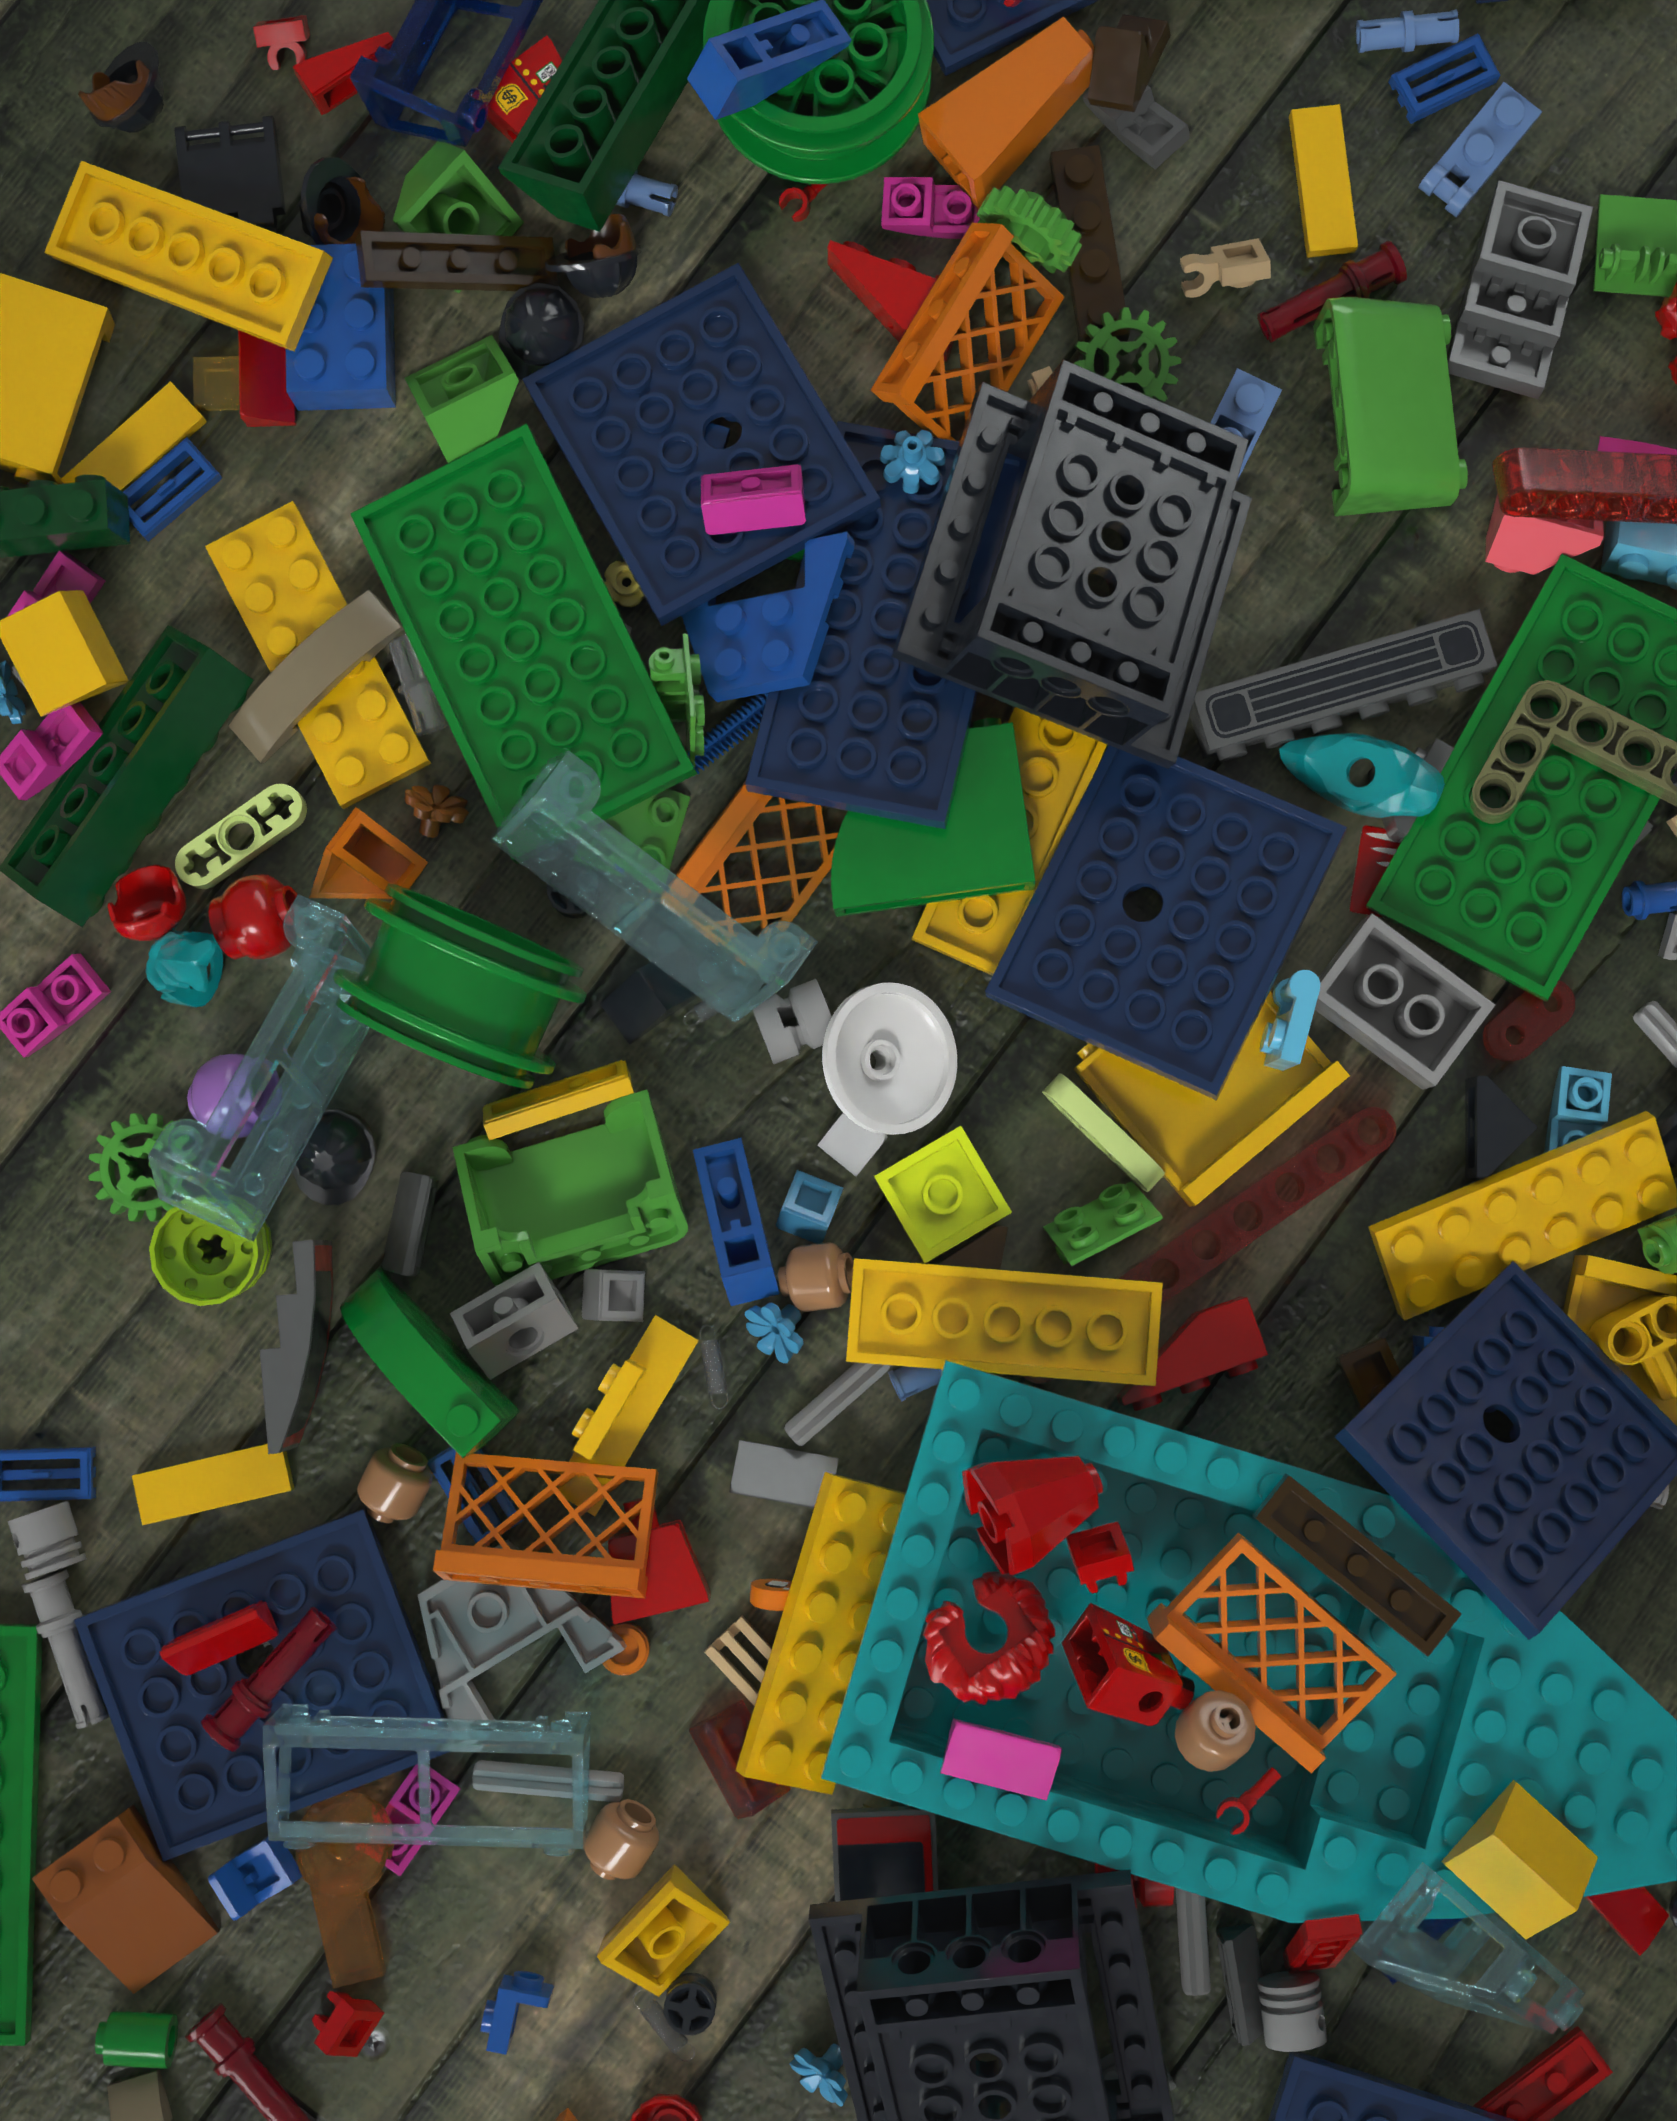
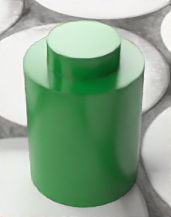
M112 2011L107 2022L101 2021L98 2025L95 2039L96 2054H103L105 2066L169 2069L172 2065L177 2045L176 2014Z

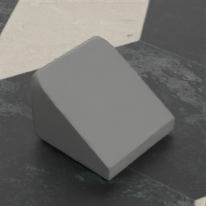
M842 1113L817 1146L857 1177L887 1140L888 1136L868 1131L855 1124Z
M584 1270L582 1318L597 1321L643 1322L645 1271Z

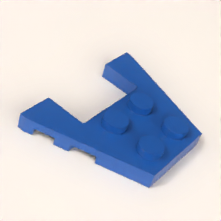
M848 532L810 539L805 543V586L803 588L717 605L716 597L681 615L694 653L699 654L700 669L708 694L716 702L811 684L829 628L825 621L832 600L839 597L844 582L840 575L845 560L852 557L855 548V541Z

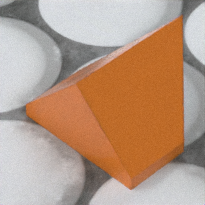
M355 807L326 846L309 898L393 899L385 892L387 884H395L409 889L429 862Z

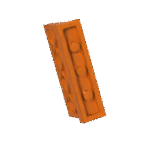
M971 223L871 388V391L883 402L894 403L922 430L929 431L935 438L956 441L951 437L949 415L964 411L966 424L976 393L974 373L989 370L991 386L1008 392L1064 299V296L1011 244L1014 236L1002 224ZM1003 257L1009 262L1011 285L996 287L994 269ZM1035 288L1045 299L1035 316L1026 318L1024 290ZM1011 293L1014 320L999 323L996 295ZM983 298L986 326L970 329L969 310L976 299ZM1014 328L1016 347L1010 357L1001 359L999 331ZM986 334L989 362L973 365L971 337ZM958 340L961 368L945 371L943 353L951 341ZM961 376L964 403L948 406L946 379ZM933 382L935 409L924 412L914 401L926 383Z
M744 782L656 902L671 913L676 914L750 971L755 972L832 868L835 845L828 853L826 840L837 839L838 833L825 834L821 805L805 802L786 804L784 798L777 797L778 805L765 807L773 796L748 792ZM814 806L818 835L791 839L787 810ZM779 811L784 840L756 844L753 822L759 814ZM747 832L749 845L736 847ZM819 841L822 863L815 872L796 874L792 845ZM785 846L789 875L761 879L757 850ZM750 851L754 880L726 884L724 861L731 853ZM718 871L720 885L706 887ZM810 878L802 890L798 892L797 880ZM790 881L793 901L785 912L766 914L762 885ZM755 886L759 915L731 919L727 890ZM721 891L725 920L705 923L689 911L701 893ZM780 918L769 933L767 920ZM760 921L763 942L754 955L750 957L735 946L733 924ZM726 926L727 939L712 927Z
M456 1452L441 1550H436L433 1571L442 1579L449 1581L645 1599L648 1577L645 1573L659 1472L656 1469L474 1453L462 1458ZM468 1466L488 1468L498 1480V1482L475 1500L464 1488ZM497 1469H505L511 1471L504 1477H502L501 1474L497 1471ZM526 1471L538 1472L548 1486L524 1505L509 1484ZM546 1473L562 1475L552 1482ZM575 1476L589 1477L598 1491L574 1509L559 1489ZM597 1478H608L612 1480H610L607 1484L602 1486ZM625 1480L644 1482L642 1501L624 1514L609 1493ZM505 1489L519 1509L495 1528L480 1508ZM552 1494H555L569 1511V1514L545 1533L530 1512ZM464 1497L466 1501L469 1503V1505L466 1506L463 1510H461L462 1499ZM605 1497L620 1518L595 1537L581 1519V1516ZM476 1512L490 1533L474 1546L456 1544L458 1525ZM640 1514L637 1530L631 1521ZM526 1517L541 1537L525 1550H513L501 1535ZM576 1521L590 1538L591 1542L575 1555L562 1554L552 1542V1539ZM627 1525L637 1538L634 1560L613 1559L602 1544ZM497 1540L502 1548H490L488 1546ZM546 1544L553 1551V1553L537 1552ZM598 1549L604 1558L590 1557L589 1555Z
M1239 1532L1167 1607L1160 1603L1147 1617L1155 1640L1212 1689L1232 1693L1241 1699L1251 1711L1255 1726L1311 1774L1326 1759L1323 1749L1397 1674L1395 1669ZM1243 1553L1256 1565V1583L1226 1585V1569ZM1265 1573L1275 1582H1265ZM1218 1578V1585L1210 1586ZM1289 1593L1295 1599V1617L1266 1619L1265 1594ZM1256 1595L1257 1619L1227 1621V1597ZM1218 1597L1219 1622L1195 1623L1184 1613L1198 1598ZM1304 1607L1314 1616H1304ZM1328 1627L1333 1632V1650L1304 1652V1628ZM1295 1629L1296 1653L1266 1655V1631ZM1257 1631L1258 1655L1235 1657L1228 1651V1633ZM1209 1634H1219V1642ZM1342 1640L1352 1649L1343 1650ZM1367 1661L1376 1669L1363 1684L1343 1686V1662ZM1334 1663V1686L1305 1688V1664ZM1296 1665V1689L1273 1690L1267 1685V1667ZM1258 1667V1676L1249 1668ZM1343 1698H1349V1699L1343 1704ZM1334 1699V1714L1318 1729L1306 1718L1305 1700ZM1287 1701H1296L1297 1710Z

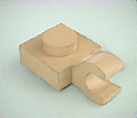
M1259 238L1210 247L1211 254L1208 255L1189 254L1180 258V265L1184 273L1200 272L1194 280L1181 282V288L1186 297L1194 298L1205 294L1212 284L1218 280L1222 287L1243 288L1254 284L1255 281L1271 278L1270 258Z

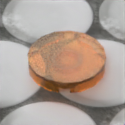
M346 1791L312 1804L300 1822L295 1840L296 1863L303 1879L318 1893L339 1898L361 1895L377 1884L384 1874L381 1871L385 1866L386 1859H391L394 1848L393 1825L385 1808L368 1795L354 1791Z

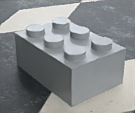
M1370 914L1358 923L1319 976L1321 984L1315 1010L1424 1090L1437 1085L1494 1008L1495 1004L1377 916Z

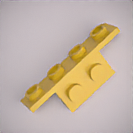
M655 1315L631 1357L624 1362L622 1367L613 1363L598 1388L605 1396L597 1410L594 1412L586 1408L576 1424L572 1435L579 1438L573 1449L575 1452L569 1462L625 1467L699 1340ZM575 1476L562 1486L559 1491L568 1501L579 1506L597 1492L598 1489L589 1477ZM597 1478L602 1486H604L610 1480H612L608 1478ZM605 1497L587 1512L596 1516L606 1500Z

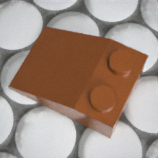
M134 1804L32 1878L60 1921L133 1994L220 1931L173 1861L169 1859L163 1862L153 1832Z

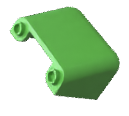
M1358 297L1328 298L1313 328L1316 349H1325L1322 354L1323 365H1328L1338 449V455L1334 460V470L1339 471V485L1341 488L1332 491L1334 516L1451 506L1457 499L1459 490L1465 489L1467 486L1468 471L1465 459H1459L1446 352V345L1450 343L1451 323L1448 314L1442 315L1440 307L1433 304Z
M648 1090L634 1092L612 1100L604 1109L605 1124L510 1152L504 1141L499 1139L489 1141L487 1135L474 1137L465 1144L452 1147L475 1252L495 1286L538 1262L552 1280L672 1244L686 1235L688 1232L687 1220Z

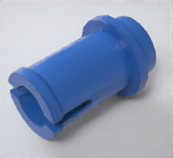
M1637 880L1631 886L1624 887L1622 891V906L1627 916H1634L1637 920H1644L1649 914L1677 911V881L1645 885L1643 881Z

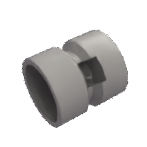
M817 979L790 988L788 998L782 999L775 994L750 1004L773 1064L799 1055L801 1046L805 1044L812 1049L823 1046L825 1032L832 1016ZM791 1018H796L797 1026L784 1028V1023H787Z

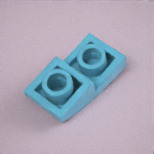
M1566 1066L1559 1068L1551 1103L1544 1153L1597 1132L1608 1122L1612 1073Z

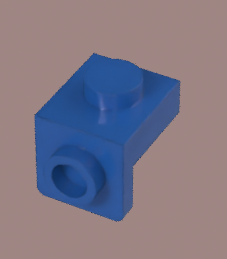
M276 1831L234 1856L209 1875L208 1881L230 1918L236 1921L259 1903L295 1883L304 1874Z
M517 1971L514 1972L513 1976L504 1975L498 1989L496 2001L488 1999L483 2014L481 2032L489 2033L486 2051L506 2055L513 2039L520 2003L548 2008L553 1995L554 1985L544 1983V1977L533 1972Z

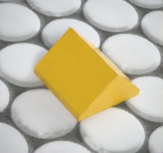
M83 590L58 591L0 620V638L41 717L129 681Z
M1513 1780L1441 1862L1522 1937L1528 1939L1578 1910L1598 1856L1522 1786Z
M674 1864L602 1939L597 1958L601 1964L659 1997L729 1925L730 1920Z

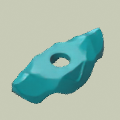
M1338 733L1290 741L1279 749L1280 758L1285 767L1302 784L1332 804L1367 817H1420L1427 815L1435 809L1445 785L1443 776L1435 767L1407 748L1369 735ZM1369 759L1374 764L1375 776L1367 786L1356 787L1350 780V769L1357 760Z

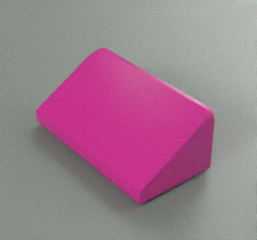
M796 464L701 476V508L706 533L716 535L804 524L806 512L801 465Z
M953 1718L940 1773L1047 1801L1062 1748L1056 1744Z

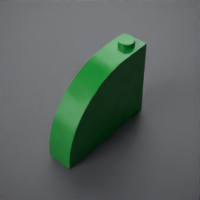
M986 718L971 723L972 728L968 732L946 829L847 811L836 839L832 858L831 890L836 917L926 905L927 903H940L965 898L1034 890L1035 874L1013 722L1002 724L1000 718Z
M377 1268L341 1303V1314L366 1353L406 1400L462 1458L485 1447L520 1412L382 1268Z

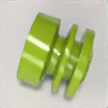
M224 1193L186 1200L167 1211L154 1228L149 1247L151 1268L162 1288L179 1301L197 1306L221 1304L255 1286L268 1269L273 1251L271 1231L261 1212L245 1199ZM221 1236L223 1238L221 1247L227 1250V1253L213 1259L210 1256L213 1248L206 1244L207 1240Z

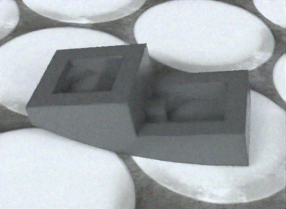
M1148 85L1135 112L1090 105L1088 100L1089 92L1083 96L1085 104L1094 115L1125 146L1155 170L1191 138L1188 124L1155 102L1151 87Z

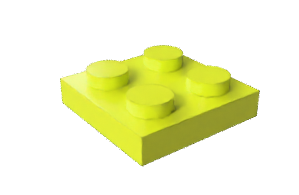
M962 1126L957 1127L874 1176L924 1264L1012 1213Z

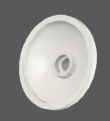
M880 983L854 992L834 1012L827 1026L823 1041V1071L828 1089L834 1101L851 1121L868 1131L878 1134H905L927 1125L946 1105L956 1080L957 1048L946 1017L928 996L908 985ZM871 1053L874 1055L876 1059V1066L874 1069L871 1067L870 1064Z

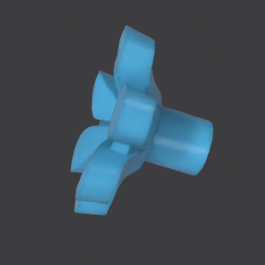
M906 430L900 431L894 438L896 446L884 445L882 448L880 461L887 464L883 477L889 483H895L902 478L904 492L909 494L918 492L920 479H923L929 485L939 481L940 473L936 466L944 465L946 457L941 448L931 447L933 436L929 431L921 430L916 436H911Z
M5 660L0 663L1 716H9L12 724H21L23 721L22 715H26V707L20 698L15 697L18 695L17 687L14 680L10 679L11 668Z
M768 1303L762 1308L755 1305L745 1311V1317L749 1320L746 1323L748 1332L752 1336H761L762 1338L757 1343V1348L761 1352L771 1355L775 1350V1355L781 1363H788L793 1353L797 1354L803 1346V1339L794 1332V1325L801 1320V1313L795 1306L788 1304L780 1311L776 1304Z
M832 2044L822 2057H816L808 2049L801 2048L794 2054L795 2058L789 2063L796 2073L804 2076L800 2080L801 2085L811 2093L820 2088L821 2095L827 2101L842 2107L848 2094L843 2088L846 2079L838 2072L844 2064L840 2047Z

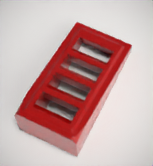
M389 32L309 58L292 67L308 97L320 114L325 115L401 64L402 60L393 37Z

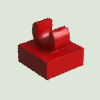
M307 15L260 21L253 26L257 48L270 46L267 60L272 70H279L281 67L278 56L281 48L293 50L297 63L307 60L306 49L300 42L306 41L310 36Z
M1118 1521L1072 1533L1066 1537L1081 1585L1086 1584L1092 1594L1098 1592L1096 1581L1116 1576L1119 1586L1126 1585L1127 1572L1134 1571L1129 1548Z
M329 1991L327 1998L334 2003L335 2009L330 2017L328 2015L315 2014L312 2018L314 2026L320 2031L314 2044L329 2056L357 2057L385 2012L372 2000L352 1999L348 1993Z

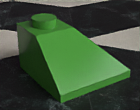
M438 140L406 174L393 217V222L400 230L409 233L512 236L524 223L466 151L441 140ZM454 290V291L457 292V293H460L462 290Z
M493 335L404 378L447 463L497 439L519 382L513 368Z

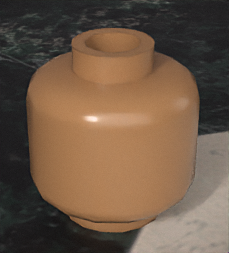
M831 1242L795 1247L788 1254L786 1266L780 1267L778 1270V1283L781 1294L784 1297L790 1296L794 1306L803 1312L841 1307L847 1301L848 1294L852 1290L854 1263L851 1255L848 1252L843 1253L839 1246Z
M393 1444L390 1448L384 1447L373 1453L357 1487L360 1500L367 1506V1513L372 1518L383 1523H392L394 1519L407 1520L417 1514L433 1479L432 1472L427 1466L428 1460L420 1451L408 1445Z
M1210 1691L1196 1698L1182 1711L1176 1721L1175 1739L1179 1751L1190 1764L1208 1772L1220 1771L1234 1764L1248 1752L1255 1739L1256 1726L1251 1711L1241 1699L1225 1691Z
M630 1799L621 1802H611L605 1805L584 1837L583 1848L587 1858L590 1860L592 1870L600 1877L608 1880L635 1878L643 1870L659 1843V1831L654 1814L643 1804Z

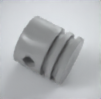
M68 1501L8 1521L18 1556L23 1554L25 1558L24 1561L20 1562L22 1568L28 1567L29 1570L28 1573L24 1574L26 1580L87 1559L85 1553L79 1554L78 1551L83 1546L81 1541H75L74 1536L79 1535Z
M1282 1971L1265 1975L1257 1981L1258 1989L1260 1990L1259 2001L1262 2004L1261 2016L1267 2048L1274 2051L1298 2052L1320 2047L1327 2042L1323 2003L1320 2000L1322 1994L1321 1989L1318 1987L1320 1978L1316 1973L1310 1971L1297 1973Z

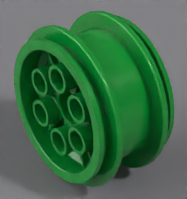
M710 0L703 28V49L709 38L819 0ZM825 0L852 39L849 46L755 106L717 119L723 133L731 144L754 165L770 174L794 182L807 184L839 183L858 178L879 168L893 158L909 141L920 124L918 113L926 109L931 87V66L934 52V29L927 0ZM841 5L848 6V7L853 8V9H855V10L846 9V8L842 7ZM865 45L873 46L879 50L873 56L859 54V51ZM858 78L866 81L881 92L870 100L858 86ZM802 96H805V101L813 102V116L796 113Z
M387 884L385 892L393 898L391 903L375 898H368L366 900L364 908L383 922L361 972L337 969L333 975V981L351 994L338 996L336 1005L342 1011L368 1027L415 1050L503 1084L530 1089L535 1082V1078L528 1071L539 1074L553 1073L556 1066L555 1062L539 1051L538 1047L560 999L574 1003H584L587 996L586 992L568 981L570 976L578 978L582 976L584 969L581 966L508 929L402 886Z

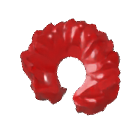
M985 1572L981 1577L973 1579L972 1585L978 1603L985 1609L999 1614L1005 1621L1007 1639L1001 1649L994 1653L986 1654L978 1652L970 1646L965 1635L964 1611L955 1602L943 1601L941 1608L930 1611L925 1618L927 1624L923 1632V1636L927 1639L925 1662L930 1680L934 1683H943L952 1691L956 1698L964 1703L973 1700L983 1705H986L988 1700L1016 1699L1018 1693L1029 1690L1031 1684L1040 1681L1041 1670L1049 1665V1654L1054 1652V1645L1050 1640L1055 1637V1628L1048 1618L1049 1610L1045 1607L1046 1601L1033 1582L1017 1578L1014 1575H1009V1573Z

